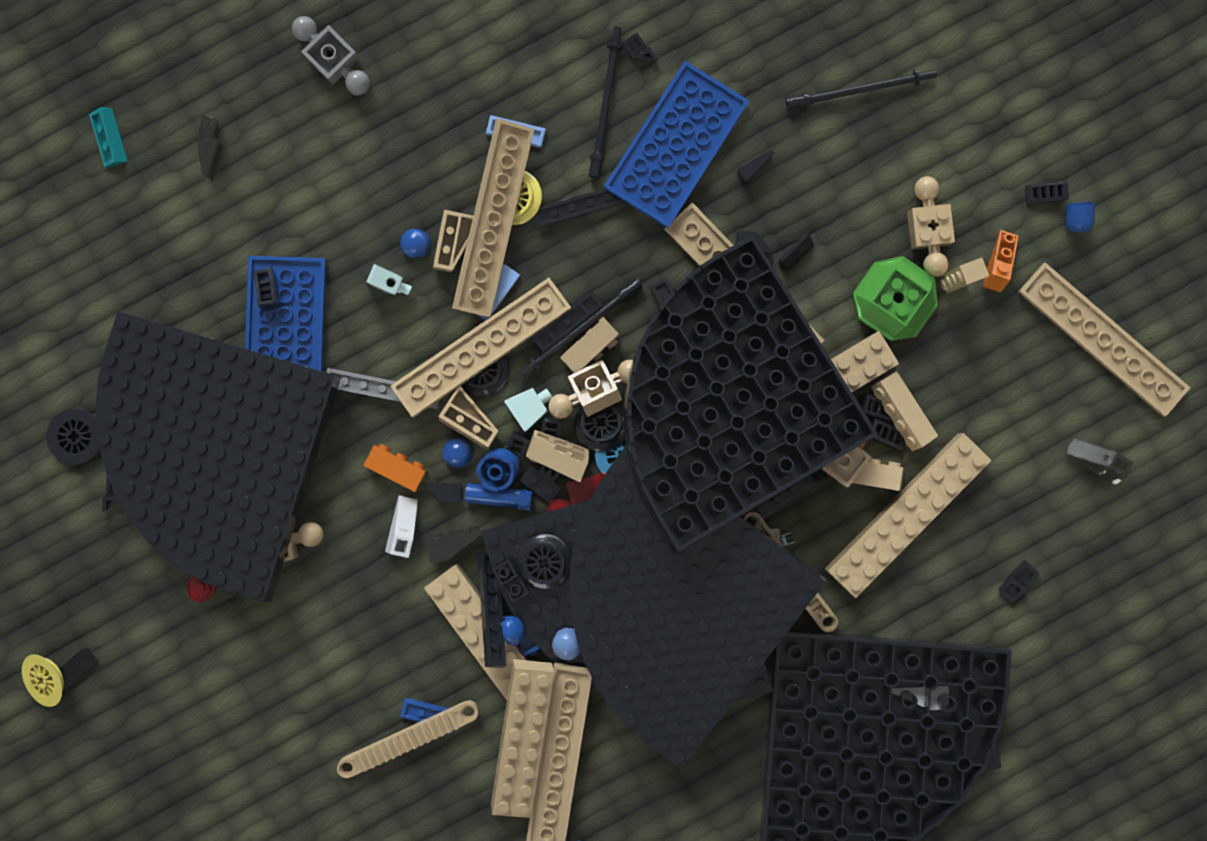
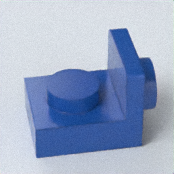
M524 632V637L519 645L523 655L531 657L539 653L540 648Z

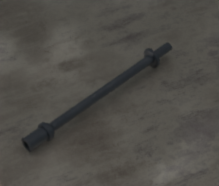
M618 26L614 27L612 43L606 45V48L610 50L595 151L589 158L591 164L588 176L591 178H600L602 162L605 160L602 149L618 51L623 50V46L619 45L621 27Z
M914 69L912 75L815 95L802 93L801 96L786 98L787 110L800 107L809 108L815 102L908 83H914L917 87L922 80L936 78L937 73L936 70L919 73L917 69Z
M635 278L624 288L618 289L619 292L616 297L537 359L530 357L529 359L532 363L518 373L521 379L525 378L536 368L541 371L540 365L621 301H629L633 294L643 288L641 282Z

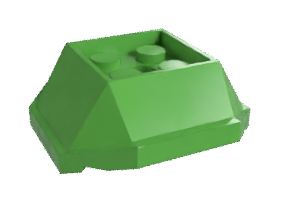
M904 256L874 262L852 293L858 320L875 332L880 331L881 335L888 341L916 337L938 306L935 278ZM894 294L901 296L900 303H896L893 300Z

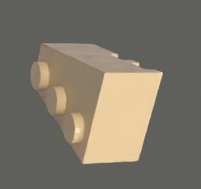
M444 210L432 269L450 273L453 271L467 246L473 220L472 215Z
M602 317L597 325L589 329L586 335L560 358L573 373H576L588 367L593 360L597 362L603 357L604 354L602 352L607 347L611 349L618 343L616 339L619 334Z
M459 385L440 413L439 421L486 450H489L498 435V430Z
M534 430L527 448L526 457L533 462L543 464L581 482L588 464L589 449Z
M870 458L869 462H867L852 482L901 491L905 469L900 467V463L889 462L888 465L880 464L881 460Z

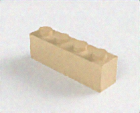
M983 258L960 265L941 275L940 286L942 290H945L946 294L989 277Z
M897 371L871 386L874 395L881 400L885 412L890 416L896 429L905 439L906 445L912 451L924 447L938 437Z

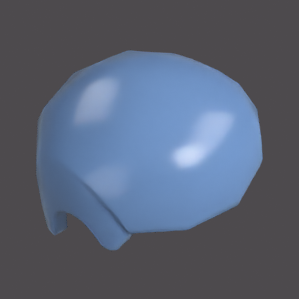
M572 628L559 630L553 638L552 649L554 654L560 659L572 660L580 652L575 630Z

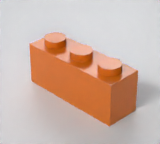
M374 445L363 466L417 492L428 472L424 469L425 466L417 461H414V463L407 461L408 457L399 452L396 455L391 453V448L386 445Z

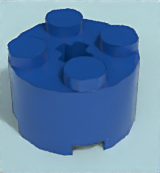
M492 449L477 465L476 474L482 482L481 485L495 492L508 488L519 473V460L517 456L506 449Z

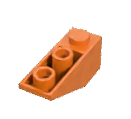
M1003 230L999 231L987 266L989 277L984 278L983 287L1001 293L1010 281L1018 242L1017 235Z

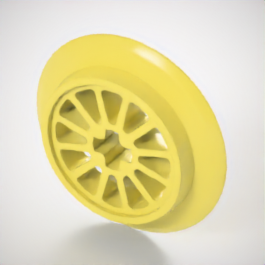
M525 171L522 180L524 185L520 188L512 225H519L529 221L534 217L541 205L542 193L540 185L530 173ZM529 195V199H524L523 196ZM522 201L527 202V204H526L525 207H524V205L521 203ZM518 204L522 208L520 211L518 210Z
M29 655L26 657L22 664V678L28 692L38 703L44 706L52 707L57 705L61 700L64 688L61 671L54 662L39 655Z

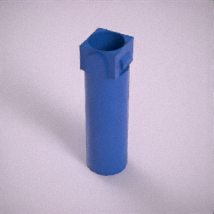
M467 483L465 502L530 510L533 491L505 488L495 492L479 484Z

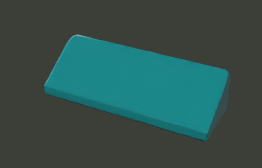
M100 107L90 113L89 117L104 167L110 168L126 163L128 160L112 108Z

